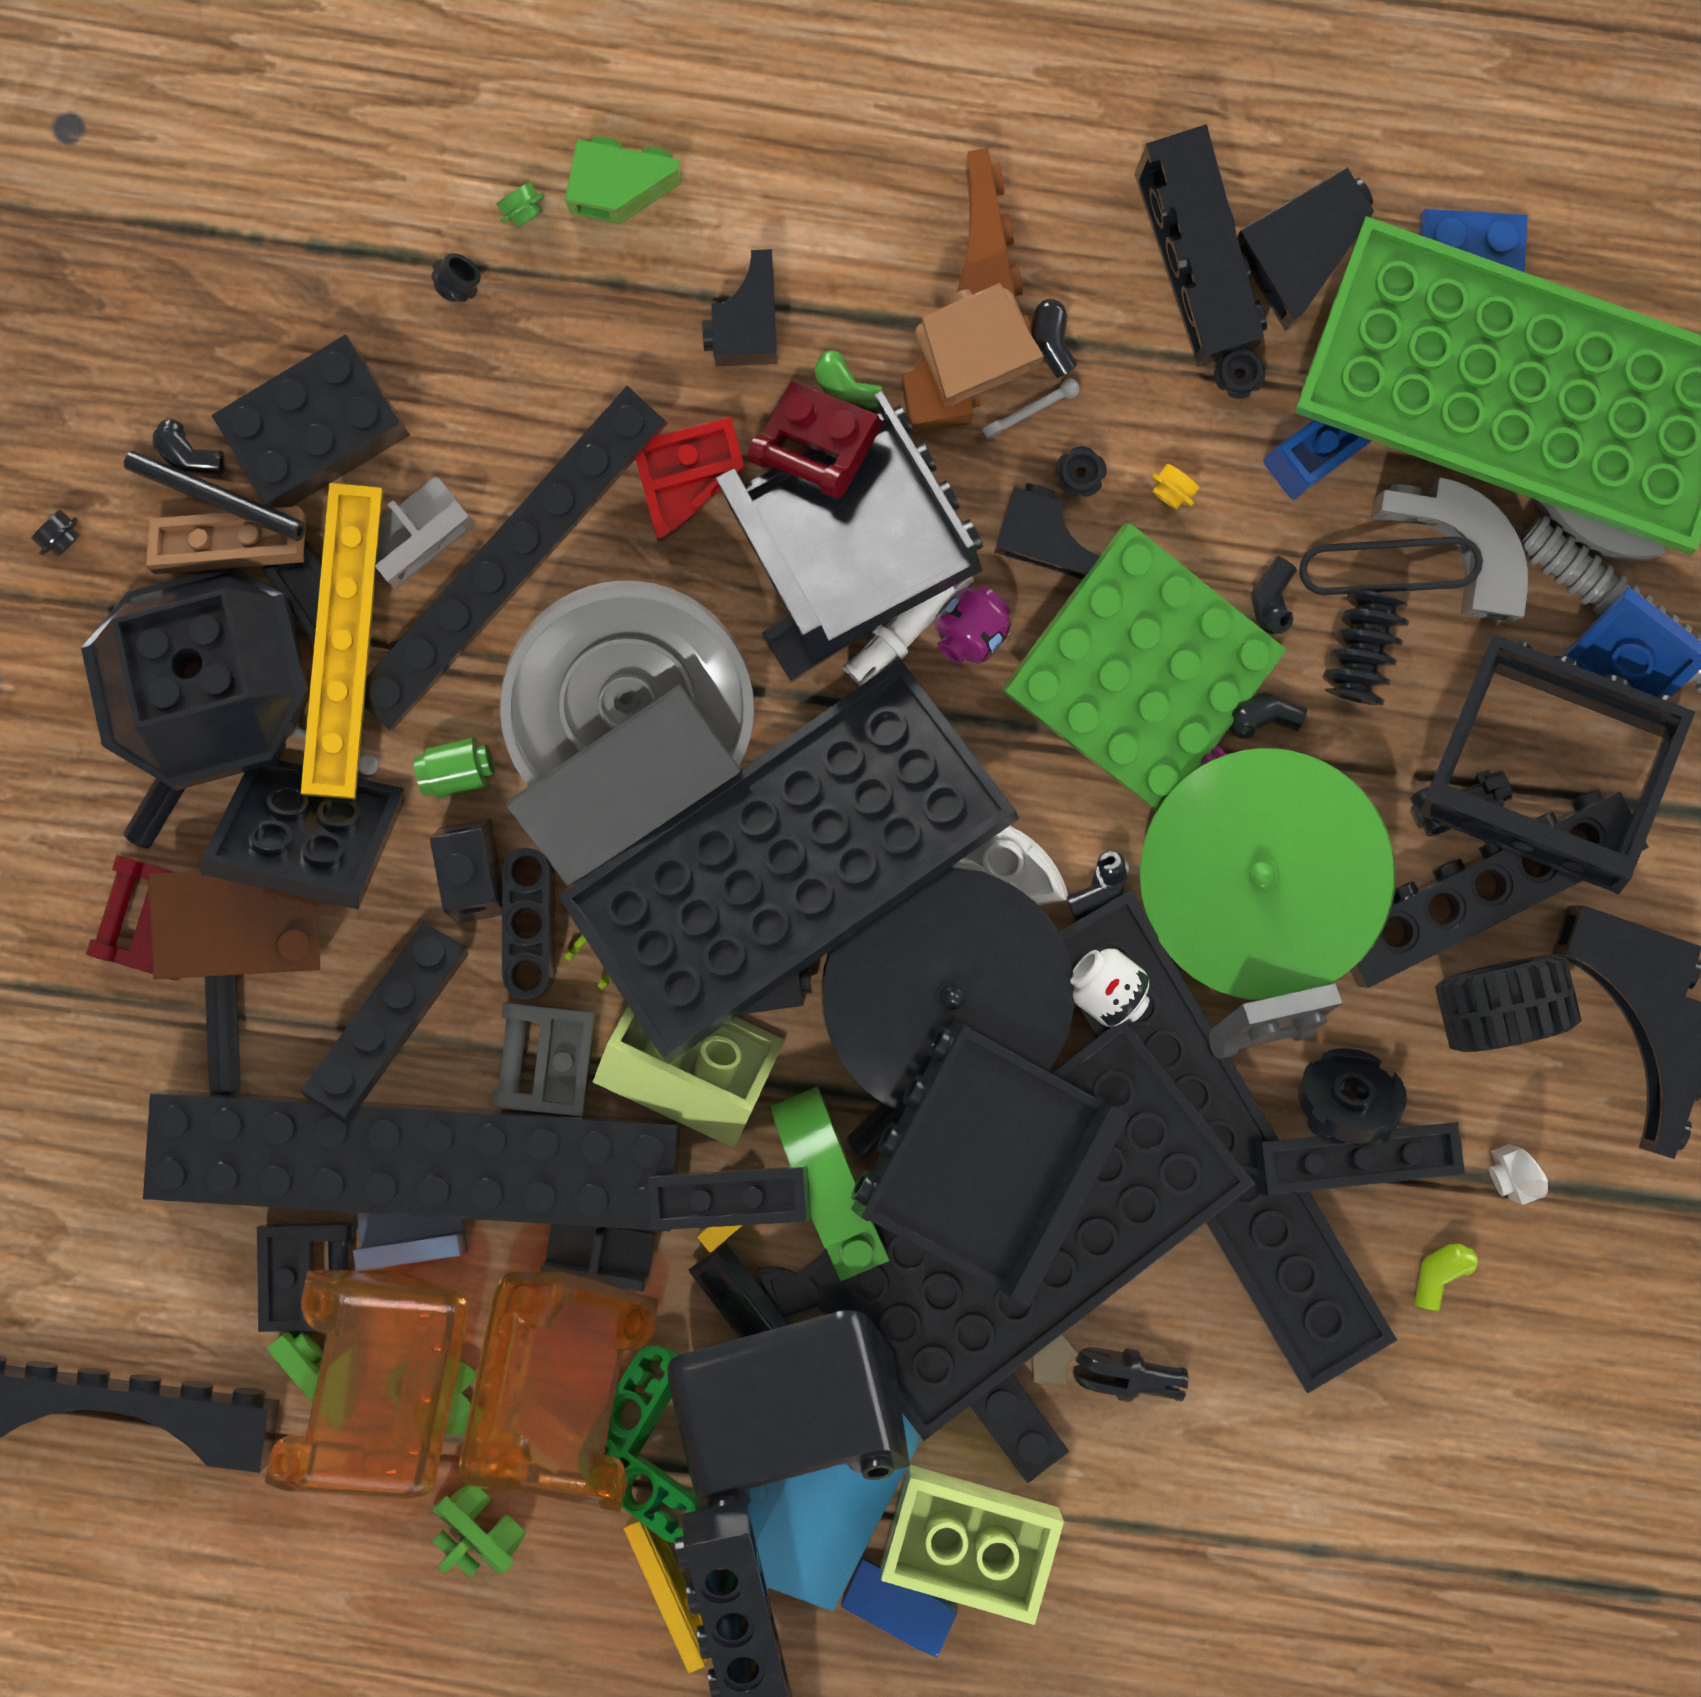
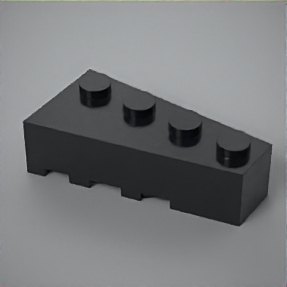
M1207 124L1146 143L1134 175L1197 366L1200 367L1219 361L1220 357L1226 356L1235 350L1256 349L1264 338L1263 331L1267 330V319L1260 301H1254L1250 286L1251 271L1244 252L1240 249L1234 218L1227 201Z

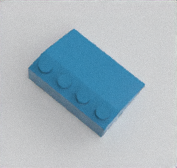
M902 1413L909 1461H911L922 1437ZM845 1463L750 1488L751 1501L748 1508L767 1587L834 1611L907 1467L894 1470V1473L887 1478L868 1480L863 1478L862 1474L851 1470Z

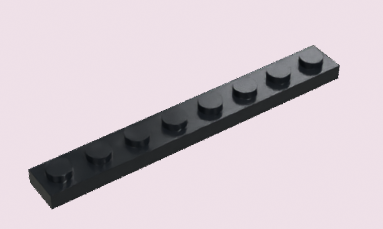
M626 386L371 671L366 679L364 708L388 730H394L668 423L633 390Z

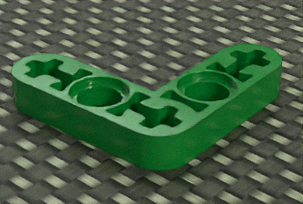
M654 1345L640 1349L632 1359L581 1445L577 1455V1466L580 1474L586 1481L663 1540L675 1543L676 1537L683 1536V1528H677L679 1520L669 1511L659 1510L664 1504L672 1509L686 1510L685 1513L698 1511L699 1508L693 1493L639 1454L672 1399L668 1383L667 1366L673 1358L679 1356L673 1349ZM653 1360L661 1362L660 1368L665 1372L662 1379L654 1378L655 1372L650 1368ZM636 1386L646 1387L644 1392L653 1394L652 1399L649 1395L636 1391ZM634 1400L641 1409V1419L635 1428L628 1430L622 1425L621 1410L627 1402ZM608 1451L607 1460L617 1468H625L624 1471L618 1474L614 1470L600 1469L602 1462L597 1458L598 1452ZM645 1474L651 1479L653 1493L648 1502L641 1505L633 1497L632 1486L638 1476Z

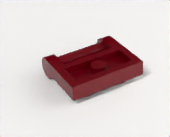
M792 380L764 431L752 440L748 449V460L762 468H767L771 465L820 486L822 493L839 499L847 491L883 426V422L875 413ZM786 438L837 460L835 464L827 467L781 447Z
M116 855L112 870L116 871L115 879L96 939H90L86 955L153 974L149 887L130 949L116 944L136 879L148 880V874L177 872L133 858ZM171 978L170 980L175 981L180 980V978Z

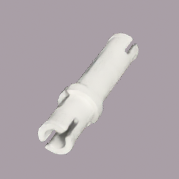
M970 577L892 618L885 626H877L872 631L874 637L842 667L844 671L848 674L850 673L849 676L859 686H862L885 670L896 658L902 660L909 653L906 648L936 619L937 615L957 592L967 588L974 582V578Z

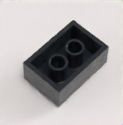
M346 334L211 415L264 504L270 508L294 506L329 483H332L410 436V433L361 352Z

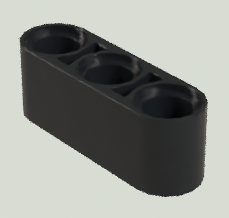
M527 847L511 852L505 859L502 868V978L508 992L521 999L542 996L549 991L555 978V869L541 850ZM532 856L541 864L542 873L537 883L532 886H525L518 880L516 869L522 859ZM528 908L538 912L542 921L541 930L533 938L522 936L516 926L518 915ZM526 960L536 963L542 973L540 984L533 990L521 987L516 978L517 968Z

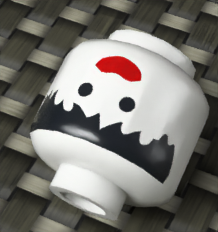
M1105 949L1101 952L1092 950L1074 968V976L1070 980L1071 984L1075 986L1073 999L1079 1007L1102 1025L1113 1027L1122 1024L1126 1020L1134 1022L1147 1009L1149 997L1146 994L1149 989V977L1142 968L1119 950Z

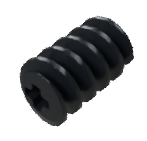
M1362 589L1351 590L1348 593L1347 600L1357 609L1345 610L1341 615L1342 622L1351 629H1341L1335 634L1334 638L1345 648L1334 649L1329 653L1330 661L1339 668L1326 669L1322 676L1324 681L1334 687L1324 690L1352 702L1375 706L1384 705L1385 700L1375 694L1372 689L1373 686L1390 685L1391 680L1378 672L1380 666H1396L1397 660L1384 651L1388 646H1402L1403 640L1394 635L1391 629L1392 627L1409 625V620L1397 613L1398 607H1406L1407 604L1385 594Z

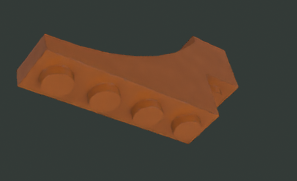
M988 148L968 151L965 167L969 194V240L966 260L957 292L970 289L973 295L1000 283L1003 288L1012 292L1016 300V296L1023 295V285L1019 265L1009 264L1006 246L1014 245L1010 215H1000L997 196L1004 195L1005 192L1000 163L991 164ZM1022 315L1032 335L1028 315ZM924 357L913 372L902 373L901 385L907 417L914 430L913 434L971 424L973 417L972 408L980 407L979 394L944 409L938 387Z

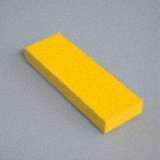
M632 1516L623 1529L688 1674L705 1667L709 1658L702 1659L699 1649L697 1626L703 1625L701 1615H691L686 1593V1581L668 1541L663 1540Z

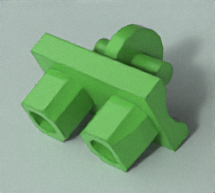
M473 1481L468 1482L454 1492L450 1498L447 1496L442 1497L431 1509L461 1538L456 1542L442 1529L432 1540L445 1554V1557L436 1566L443 1575L455 1564L468 1577L475 1573L480 1564L467 1553L470 1547L498 1574L501 1572L504 1574L515 1562L511 1556L526 1535V1531L507 1514L498 1521L488 1534L473 1521L491 1501V1498Z

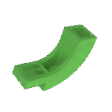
M817 1086L770 1106L790 1166L808 1167L811 1218L824 1248L828 1251L840 1281L888 1262L887 1252L875 1224L860 1218L851 1210L855 1203L851 1199L856 1180L819 1087Z

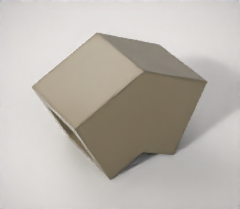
M1061 1334L1031 1358L1034 1383L1067 1382L1066 1365L1079 1354L1064 1334Z

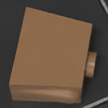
M1000 283L973 295L970 289L950 295L941 302L943 308L922 316V321L915 330L917 342L938 387L944 409L1040 368L1044 357L1029 332L1012 292L1003 288Z

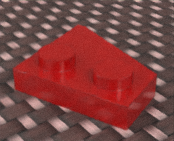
M731 416L656 436L637 457L636 464L657 541H664L722 491L717 482V477L732 469H735L739 476L745 470Z

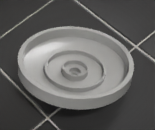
M612 581L574 591L547 607L531 622L519 638L508 660L501 689L500 718L502 733L511 760L520 776L530 786L680 684L736 763L740 765L750 741L754 717L753 690L743 655L732 635L713 613L699 602L672 588L642 581Z

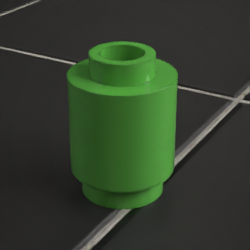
M475 737L427 748L424 755L414 757L416 780L421 793L425 797L435 795L440 799L485 788L488 786V776L495 774L494 760L487 744L480 746Z

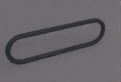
M1456 536L1323 544L1315 546L1306 552L1300 562L1299 574L1304 586L1311 592L1319 595L1348 594L1351 590L1356 589L1377 593L1455 589L1468 586L1476 580L1482 570L1483 558L1480 549L1474 542L1467 538ZM1458 544L1469 548L1475 559L1474 569L1470 575L1457 581L1324 588L1314 585L1307 575V566L1311 558L1318 553L1331 551Z

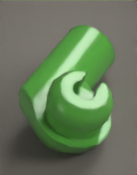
M826 351L819 356L818 362L815 365V377L825 394L865 410H879L875 394L882 391V386L856 382L845 364L843 355L837 351Z

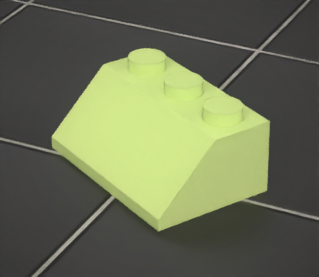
M627 1006L607 1043L593 1083L735 1148L785 1039L735 1017L668 1064L661 1057L630 1007Z

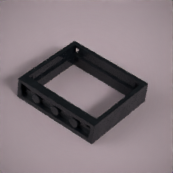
M1493 635L1418 815L1620 894L1632 878L1695 711L1669 702L1671 696L1663 694L1651 695L1632 688L1630 682L1619 676H1601L1585 670L1580 663L1566 656L1552 657L1533 650L1531 645L1522 639L1515 643ZM1494 673L1662 737L1618 852L1448 786Z

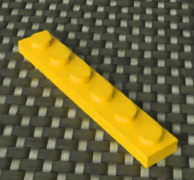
M329 483L301 784L302 795L356 799L376 579L375 565L377 564L382 513V488Z

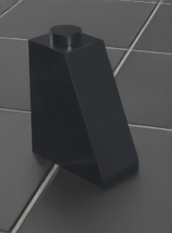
M1348 167L1240 230L1237 236L1240 249L1248 260L1252 277L1285 331L1292 328L1308 308L1358 236L1365 217H1371L1374 213L1371 207L1373 205V197L1368 186L1361 178L1355 179Z

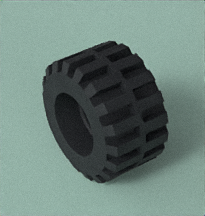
M1557 955L1518 959L1449 976L1435 986L1449 1048L1452 1050L1478 1052L1529 1043L1567 1032L1582 1021L1567 958Z

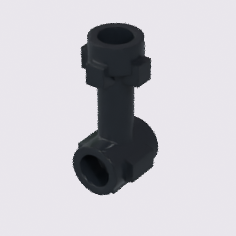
M1488 769L1477 773L1475 777L1477 784L1461 790L1502 807L1505 801L1512 799L1510 783L1501 770L1490 773ZM1426 787L1411 796L1410 800L1413 806H1411L1410 812L1418 829L1424 828L1426 835L1433 837L1443 834L1452 828L1418 815L1429 790V787Z

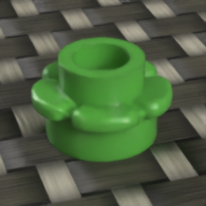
M531 182L519 187L496 203L504 216L500 221L505 224L512 220L517 228L524 225L543 212L538 202L543 200L544 194H538Z

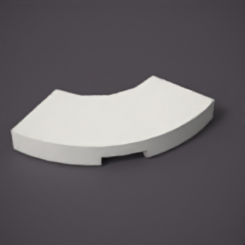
M1011 826L952 866L953 868L975 870L997 877L1024 892L1038 905L1064 901L1068 896L1061 874L1051 858L1036 842Z

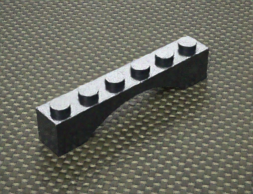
M0 1356V1438L23 1424L47 1415L74 1410H102L138 1417L166 1430L187 1445L209 1467L260 1473L272 1461L280 1400L265 1398V1391L235 1388L233 1389V1394L213 1391V1384L200 1381H185L181 1383V1387L161 1385L162 1378L144 1374L131 1375L129 1381L110 1378V1371L99 1368H80L77 1374L58 1372V1364L44 1361H31L26 1363V1367L6 1365L7 1358Z

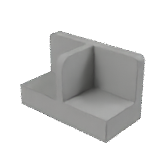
M434 477L400 505L394 500L388 504L392 511L381 519L378 557L375 567L385 580L397 589L473 528L476 523L442 481Z

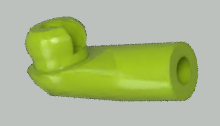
M1448 1244L1426 1256L1420 1268L1414 1306L1440 1311L1444 1285L1463 1275L1468 1276L1476 1270L1478 1257L1475 1251L1462 1244Z

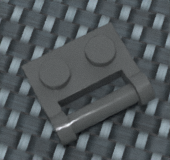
M1336 984L1242 1004L1211 1029L1209 1044L1214 1056L1218 1059L1235 1056L1238 1053V1049L1290 1037L1294 1041L1313 1038L1316 1028L1327 1023L1325 1016L1342 1004Z
M503 1002L502 1018L506 1019L499 1088L493 1090L491 1106L583 1117L585 1115L596 1012ZM527 1021L541 1023L533 1094L519 1092Z

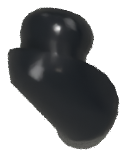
M1263 692L1249 700L1238 703L1232 712L1234 721L1229 729L1235 736L1242 739L1251 738L1254 736L1256 728L1270 722L1298 732L1305 719L1307 708L1274 694Z

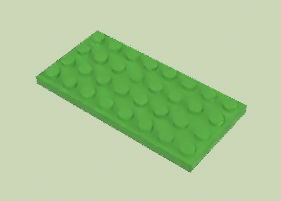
M1365 217L1294 413L1685 554L1691 555L1696 552L1701 541V335L1371 217Z

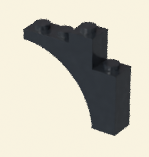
M1569 905L1552 954L1567 958L1568 962L1579 967L1593 978L1610 995L1622 1011L1639 1046L1647 1086V1109L1639 1148L1675 1159L1677 1151L1684 1149L1690 1138L1692 1124L1688 1119L1694 1101L1701 1099V1002L1686 997L1687 990L1692 989L1696 985L1701 974V960L1698 959L1701 946L1584 905Z

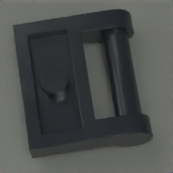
M354 1222L266 1224L257 1227L258 1332L346 1330L356 1327L355 1311L350 1310L349 1240L354 1239ZM314 1241H328L329 1311L315 1312Z

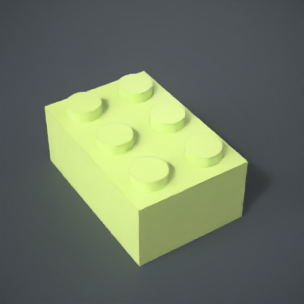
M910 1465L907 1469L881 1560V1581L1035 1625L1064 1524L1060 1509L1049 1504Z

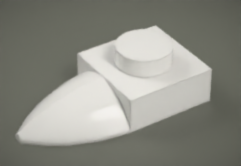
M1511 1144L1490 1151L1495 1166L1489 1168L1490 1175L1497 1191L1502 1197L1508 1195L1509 1200L1521 1205L1546 1197L1548 1193V1180L1539 1165L1527 1151Z

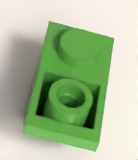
M595 136L591 142L577 139L565 196L569 212L572 215L621 224L681 185L683 174L679 159H674L673 154L669 151L657 147H643L642 152L624 149L620 142L607 137Z

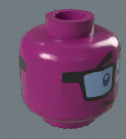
M980 586L978 589L969 587L961 589L935 619V630L941 639L937 643L939 649L946 657L958 664H961L964 660L976 664L986 662L1011 632V622L1008 617L1011 612L1009 606L997 593L987 587Z

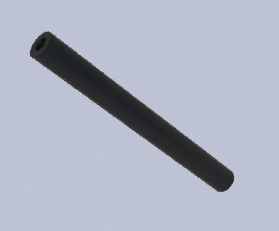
M134 450L128 452L125 456L124 468L292 540L300 541L305 535L306 523Z

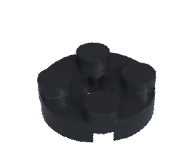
M1338 1048L1324 1052L1321 1060L1313 1064L1311 1061L1306 1066L1299 1084L1298 1099L1302 1111L1308 1117V1128L1312 1133L1323 1138L1333 1137L1350 1143H1371L1375 1145L1385 1143L1399 1124L1406 1107L1407 1094L1401 1078L1395 1071L1391 1077L1385 1070L1379 1067L1382 1060L1370 1053L1349 1048ZM1345 1090L1354 1091L1355 1097L1362 1099V1101H1353L1344 1096Z

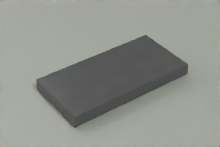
M679 684L507 800V807L569 887L740 773V767Z

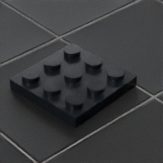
M278 760L277 764L244 772L201 859L202 875L359 910L404 804V788L358 778L356 799L309 796L301 794L303 765Z

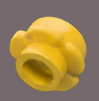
M1167 463L1159 475L1156 473L1152 474L1151 477L1157 484L1152 492L1168 506L1177 510L1181 504L1188 505L1189 507L1194 505L1191 499L1200 487L1183 472Z

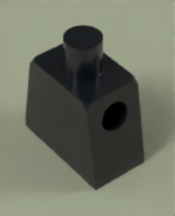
M491 818L439 828L430 837V844L444 913L457 924L502 916V875Z

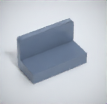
M356 1212L361 1248L353 1250L355 1271L460 1256L468 1252L463 1219Z

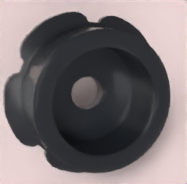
M450 253L444 259L437 260L433 264L434 271L431 277L434 287L444 299L452 302H465L468 298L473 299L478 292L477 285L481 280V275L475 264L468 258L460 254Z
M1249 349L1235 350L1226 356L1220 357L1218 361L1220 365L1214 371V379L1218 388L1226 390L1228 395L1235 399L1249 397L1251 392L1258 391L1265 381L1262 360L1258 354ZM1237 369L1243 370L1244 377L1237 378L1235 371Z
M1080 446L1073 448L1069 454H1063L1059 458L1056 465V474L1060 476L1059 486L1065 493L1070 496L1081 494L1083 497H1089L1101 489V480L1106 477L1107 468L1103 458L1098 456L1091 448ZM1078 468L1085 469L1086 475L1084 477L1077 476L1076 470Z
M61 509L52 515L31 537L42 549L39 554L44 556L50 551L58 557L63 554L80 536L73 529L77 525L78 519L74 517L71 520Z

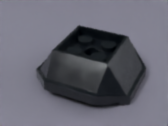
M235 568L206 570L128 591L81 647L102 746L176 791L277 764L287 745L285 742L299 721L310 697L289 599L280 591ZM194 660H202L200 672L193 678L184 679V670L187 665Z

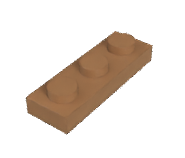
M299 506L273 508L306 523V515ZM228 512L149 519L146 566L155 575L304 562L305 535L300 541H295Z

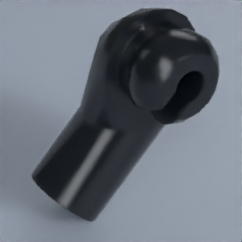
M1046 299L1035 309L1031 333L1044 355L1043 359L1055 377L1059 378L1074 369L1077 361L1064 343L1067 324L1065 306L1058 300Z
M165 419L158 424L157 429L153 432V446L168 465L191 475L218 477L223 475L225 467L223 451L193 449L185 438L184 426L177 420Z
M1276 556L1251 592V601L1257 624L1269 634L1287 632L1294 620L1293 613L1287 612L1282 592L1297 572V568L1280 556Z
M1111 850L1101 854L1097 861L1091 886L1067 896V902L1075 920L1090 914L1122 895L1129 876V865L1121 853Z

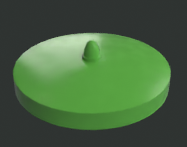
M1259 748L1227 754L1212 760L1185 777L1169 793L1154 815L1146 834L1140 862V886L1146 915L1158 935L1159 942L1169 956L1183 970L1201 983L1219 992L1243 999L1264 1000L1330 985L1350 972L1363 960L1376 943L1388 920L1396 886V866L1394 850L1384 820L1367 794L1352 779L1335 767L1312 756L1290 750Z

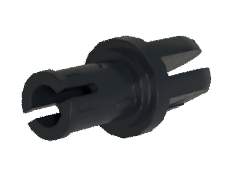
M1087 1347L1079 1351V1355L1075 1359L1079 1365L1073 1367V1377L1081 1387L1098 1393L1115 1395L1119 1401L1131 1402L1139 1394H1146L1181 1402L1186 1396L1185 1391L1180 1390V1387L1188 1388L1189 1377L1186 1368L1144 1362L1138 1350L1126 1348L1123 1352Z

